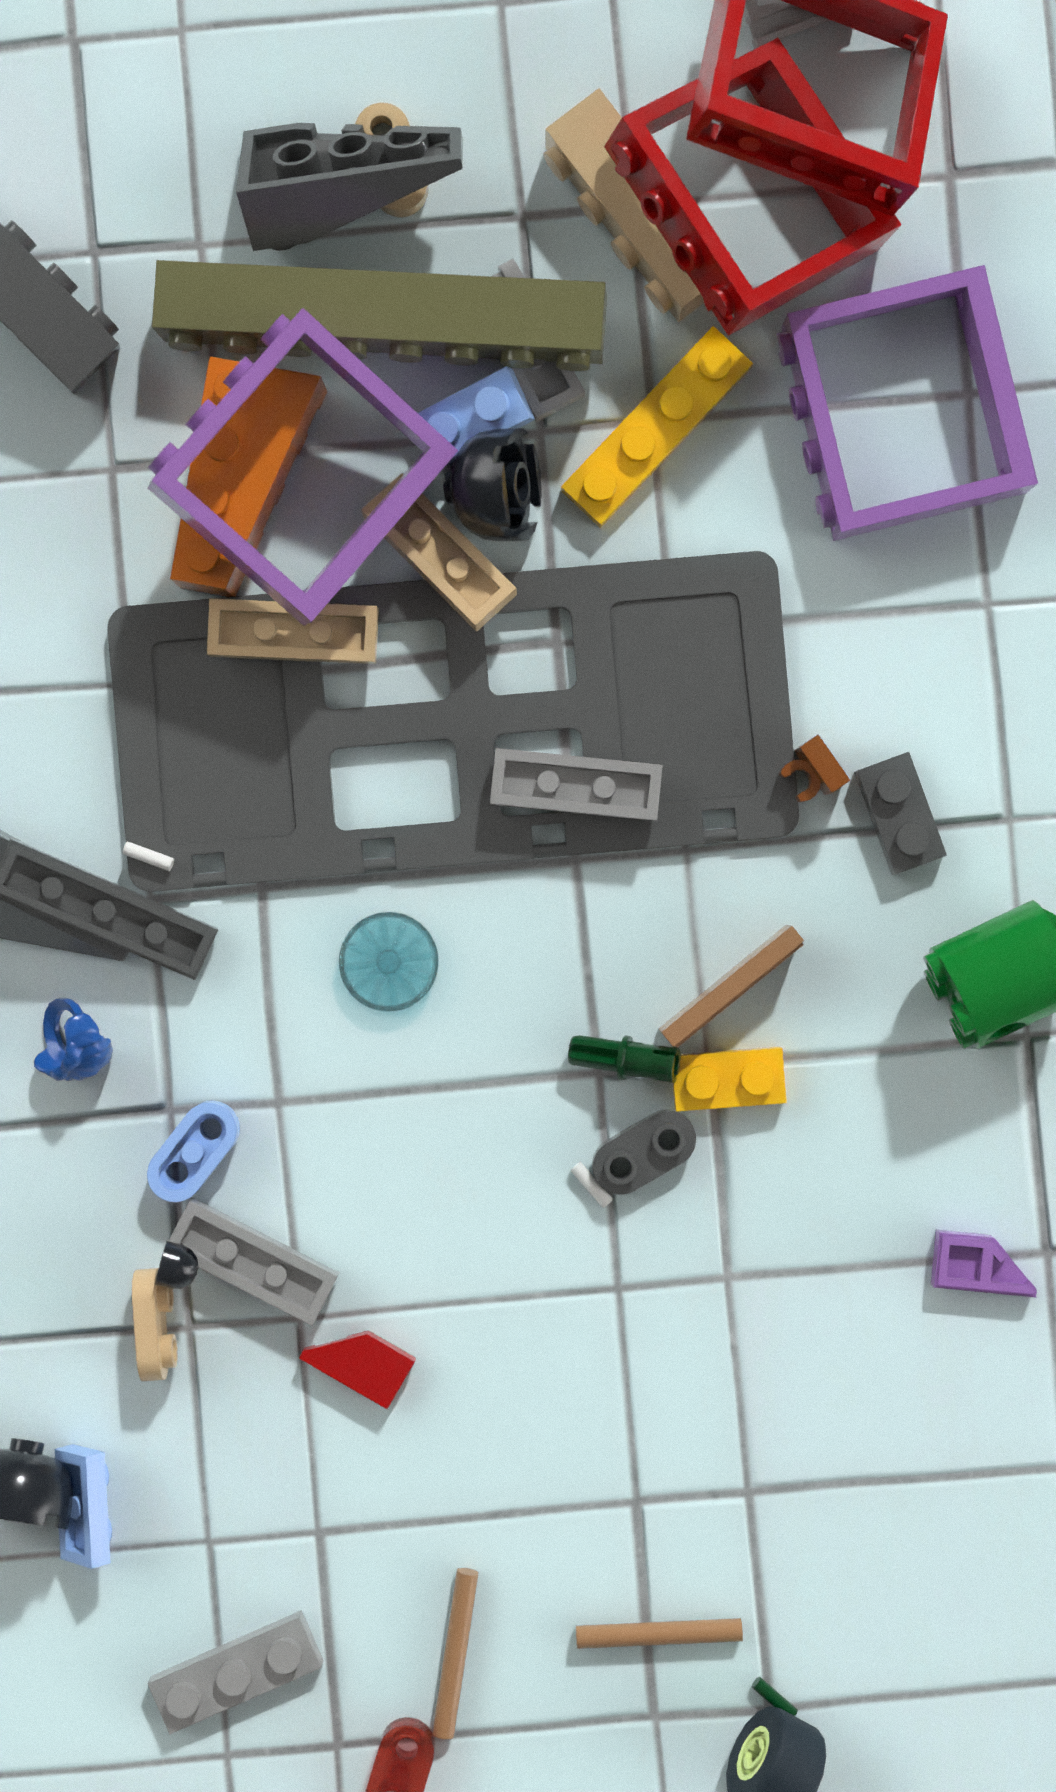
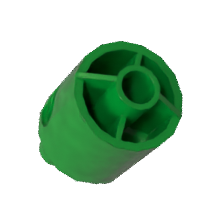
M1034 900L931 947L929 954L923 957L927 966V970L923 971L927 983L938 1001L947 997L953 1018L949 1019V1023L963 1049L975 1045L977 1049L1056 1012V915L1043 909Z

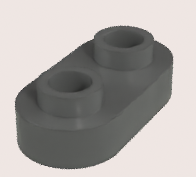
M670 1109L656 1111L604 1141L597 1148L592 1161L596 1181L604 1190L618 1195L631 1193L682 1164L691 1156L696 1145V1133L693 1125L682 1113ZM667 1129L674 1130L679 1135L677 1145L671 1149L662 1148L658 1144L660 1133ZM619 1157L626 1158L631 1163L629 1173L622 1177L615 1176L610 1171L611 1162Z

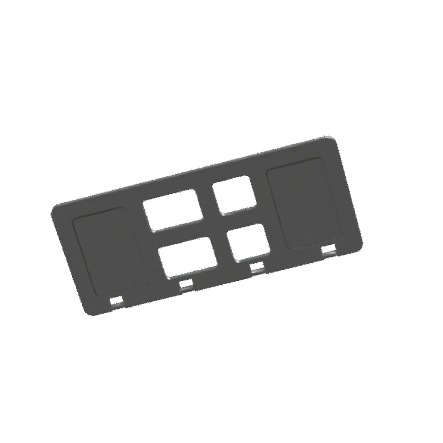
M750 551L502 573L516 587L517 595L497 614L564 609L568 611L572 622L576 683L570 689L496 695L489 688L484 626L476 632L426 580L341 587L328 604L377 606L379 608L378 624L424 620L441 621L445 626L450 693L447 698L440 701L336 710L328 708L325 703L322 662L208 656L209 599L121 607L110 616L107 631L126 842L128 841L174 858L171 870L167 871L127 856L129 877L139 889L156 892L786 836L798 824L799 806L795 798L798 795L796 771L783 779L779 775L781 768L794 760L777 564L771 556L764 552ZM268 594L211 598L275 601ZM574 729L580 733L582 738L583 757L663 765L657 821L568 812L506 816L500 811L499 805H490L495 740L499 736L506 734ZM449 740L454 744L461 808L460 815L456 820L358 830H341L336 825L330 758L334 751L345 748ZM734 808V828L703 830L702 811ZM564 823L566 842L533 845L531 826ZM394 838L395 857L364 860L363 840ZM224 853L225 872L194 874L193 855Z

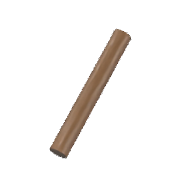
M458 1568L456 1572L432 1731L433 1736L440 1739H452L455 1733L479 1574L478 1571L470 1568Z
M741 1618L576 1626L577 1649L743 1641Z

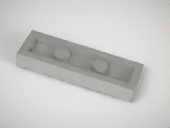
M495 748L490 805L657 821L663 765Z
M195 1198L189 1200L169 1239L170 1242L182 1244L192 1249L198 1259V1268L313 1326L339 1275L338 1271Z
M301 1610L152 1675L148 1686L169 1734H172L322 1668L324 1660Z

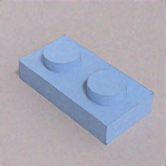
M507 366L418 412L424 420L458 451L467 440L480 432L494 429L520 428L535 420L513 369ZM455 454V455L453 456V458L447 463V465L453 462L454 457L456 456V454Z
M75 1444L56 1448L55 1459L59 1460L69 1472L73 1486L72 1509L68 1529L59 1528L60 1559L90 1569L110 1564L112 1526L108 1518L107 1485L109 1482V1471L105 1463V1452Z

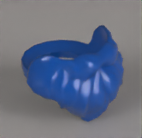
M58 998L49 1003L43 1020L44 1038L47 1048L36 1056L34 1067L56 1081H72L73 1079L80 1081L96 1075L112 1059L113 1048L111 1039L100 1035L99 1028L90 1015L83 1013L79 1004L72 999ZM68 1010L73 1016L64 1025L65 1046L60 1035L59 1023L63 1011Z

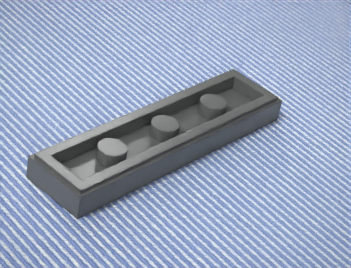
M10 838L0 860L1 897L196 980L218 932L216 927L13 838Z

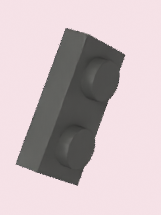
M909 752L854 771L891 875H896L947 856Z

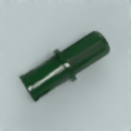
M581 1035L571 1038L568 1050V1062L571 1065L617 1072V1077L620 1080H626L628 1076L674 1084L677 1080L676 1075L679 1073L681 1061L680 1048L634 1042L633 1038L627 1035L623 1037L622 1041Z

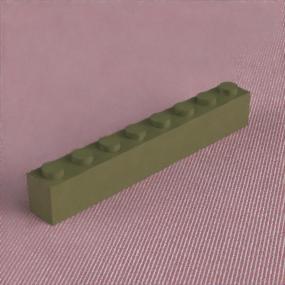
M156 260L152 328L165 342H168V346L172 349L200 351L202 350V344L223 345V349L231 353L254 354L257 352V347H268L260 339L282 314L291 321L304 308L359 360L366 359L367 352L389 353L391 360L405 363L421 362L423 355L445 356L444 361L454 365H476L478 358L500 359L501 365L510 368H531L534 366V359H541L547 362H556V367L562 370L586 371L590 369V364H603L607 292L606 283L596 281ZM299 340L286 356L308 357L312 355V350Z

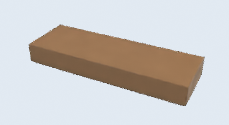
M785 925L658 1029L673 1047L676 1046L678 1048L804 945L803 938L792 925Z

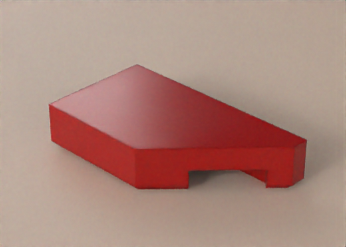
M367 1330L317 1346H307L303 1349L299 1359L383 1408L388 1409L415 1363L416 1357Z

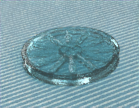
M382 912L362 919L348 932L340 949L339 970L345 987L357 1001L379 1011H398L414 1005L428 993L438 972V951L431 934L420 922L401 913Z

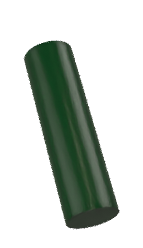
M760 1676L755 1679L751 1688L768 1703L793 1716L797 1714L798 1709Z

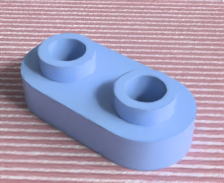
M205 1101L192 1108L185 1115L151 1159L148 1166V1183L158 1197L169 1202H181L192 1197L203 1186L239 1137L240 1124L233 1109L219 1101ZM213 1118L221 1124L222 1132L219 1137L211 1138L205 1134L203 1124L206 1119ZM173 1162H180L186 1166L188 1171L186 1180L177 1181L171 1177L169 1169Z

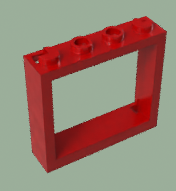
M714 0L686 140L894 216L919 188L948 14L916 0H781L911 51L893 157L727 95L746 0ZM712 120L720 122L721 124L717 125L715 123H712ZM881 183L886 184V185H887V188L881 186L880 184H881Z
M778 37L734 59L727 95L747 86L761 108L844 138ZM697 78L623 116L604 145V148L616 165L614 170L625 178L640 201L642 211L647 220L656 225L671 248L676 264L682 271L688 274L702 295L707 311L712 310L729 336L877 252L902 224L896 215L890 216L813 187L846 237L753 289L652 136L657 131L691 114L698 82Z

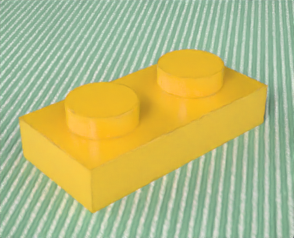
M780 1046L681 1054L679 1073L676 1075L677 1080L673 1084L676 1112L787 1103L783 1049Z

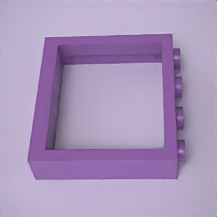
M985 265L787 313L781 327L782 333L776 334L780 348L778 355L783 367L791 365L795 386L789 388L790 404L795 420L804 419L809 440L802 442L803 457L808 473L810 475L817 473L822 495L815 497L817 514L821 515L823 527H830L833 541L1023 495L1038 484ZM955 296L999 476L853 512L810 332Z
M302 308L291 321L282 314L260 339L268 348L254 363L245 356L223 381L231 390L217 406L209 399L200 406L186 423V426L193 433L178 449L169 442L152 461L148 469L155 474V477L151 480L147 489L305 626L316 618L458 450ZM299 340L306 344L423 452L304 591L177 480Z

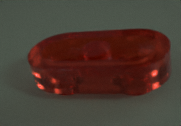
M404 1717L394 1720L385 1728L379 1742L365 1792H424L435 1751L434 1736L424 1722L416 1718ZM403 1738H410L416 1742L417 1748L412 1751H404L399 1747L398 1742Z

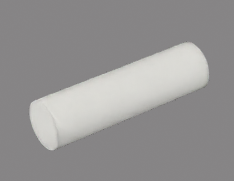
M128 841L123 848V855L167 871L171 870L174 863V858Z
M579 1162L570 1170L602 1208L606 1207L613 1200L609 1193L598 1184L595 1177L582 1162Z

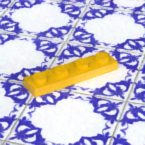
M712 326L561 486L560 491L601 528L752 369L754 363L717 328Z

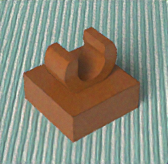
M819 734L794 750L799 760H793L785 764L779 771L782 779L791 775L794 771H802L807 775L809 780L808 787L795 797L798 802L812 799L819 792V789H821L824 795L831 794L850 781Z

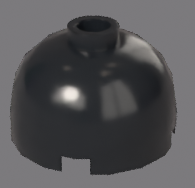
M524 428L494 429L478 433L464 443L454 457L451 471H447L445 474L443 489L447 503L453 505V509L461 523L471 533L482 539L524 541L529 540L536 530L538 522H528L530 503L534 507L541 506V470L535 445L523 444L521 437L528 434Z
M11 1438L9 1449H0V1519L45 1526L48 1514L58 1516L56 1528L68 1529L73 1497V1486L69 1472L59 1460L43 1455L45 1443Z

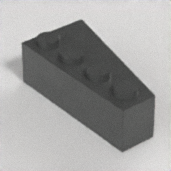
M13 220L5 227L0 223V321L74 394L120 348L119 343L112 337L119 328L98 306L94 305L87 311L72 296L78 289V286L54 262L47 269L40 264L30 253L37 245Z

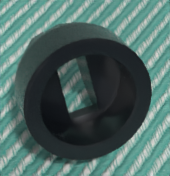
M166 1241L154 1285L169 1289H182L190 1285L198 1271V1259L192 1249L182 1244Z

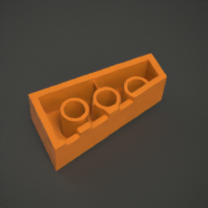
M209 357L201 405L209 399L217 406L231 389L223 381L239 361ZM274 368L190 464L186 488L256 550L263 537V530L273 507L278 504L285 488L284 483L297 454H300L306 441L307 431L317 409H320L327 394V389L321 376ZM181 519L170 579L181 589L226 597L236 596L245 574Z

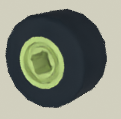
M768 1706L757 1711L741 1730L731 1751L726 1772L727 1791L817 1792L824 1774L827 1756L825 1739L816 1727L780 1708Z

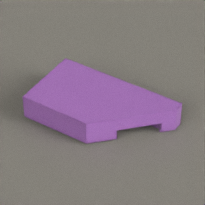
M936 1229L931 1285L934 1288L1036 1297L1037 1289L1027 1279L992 1235Z

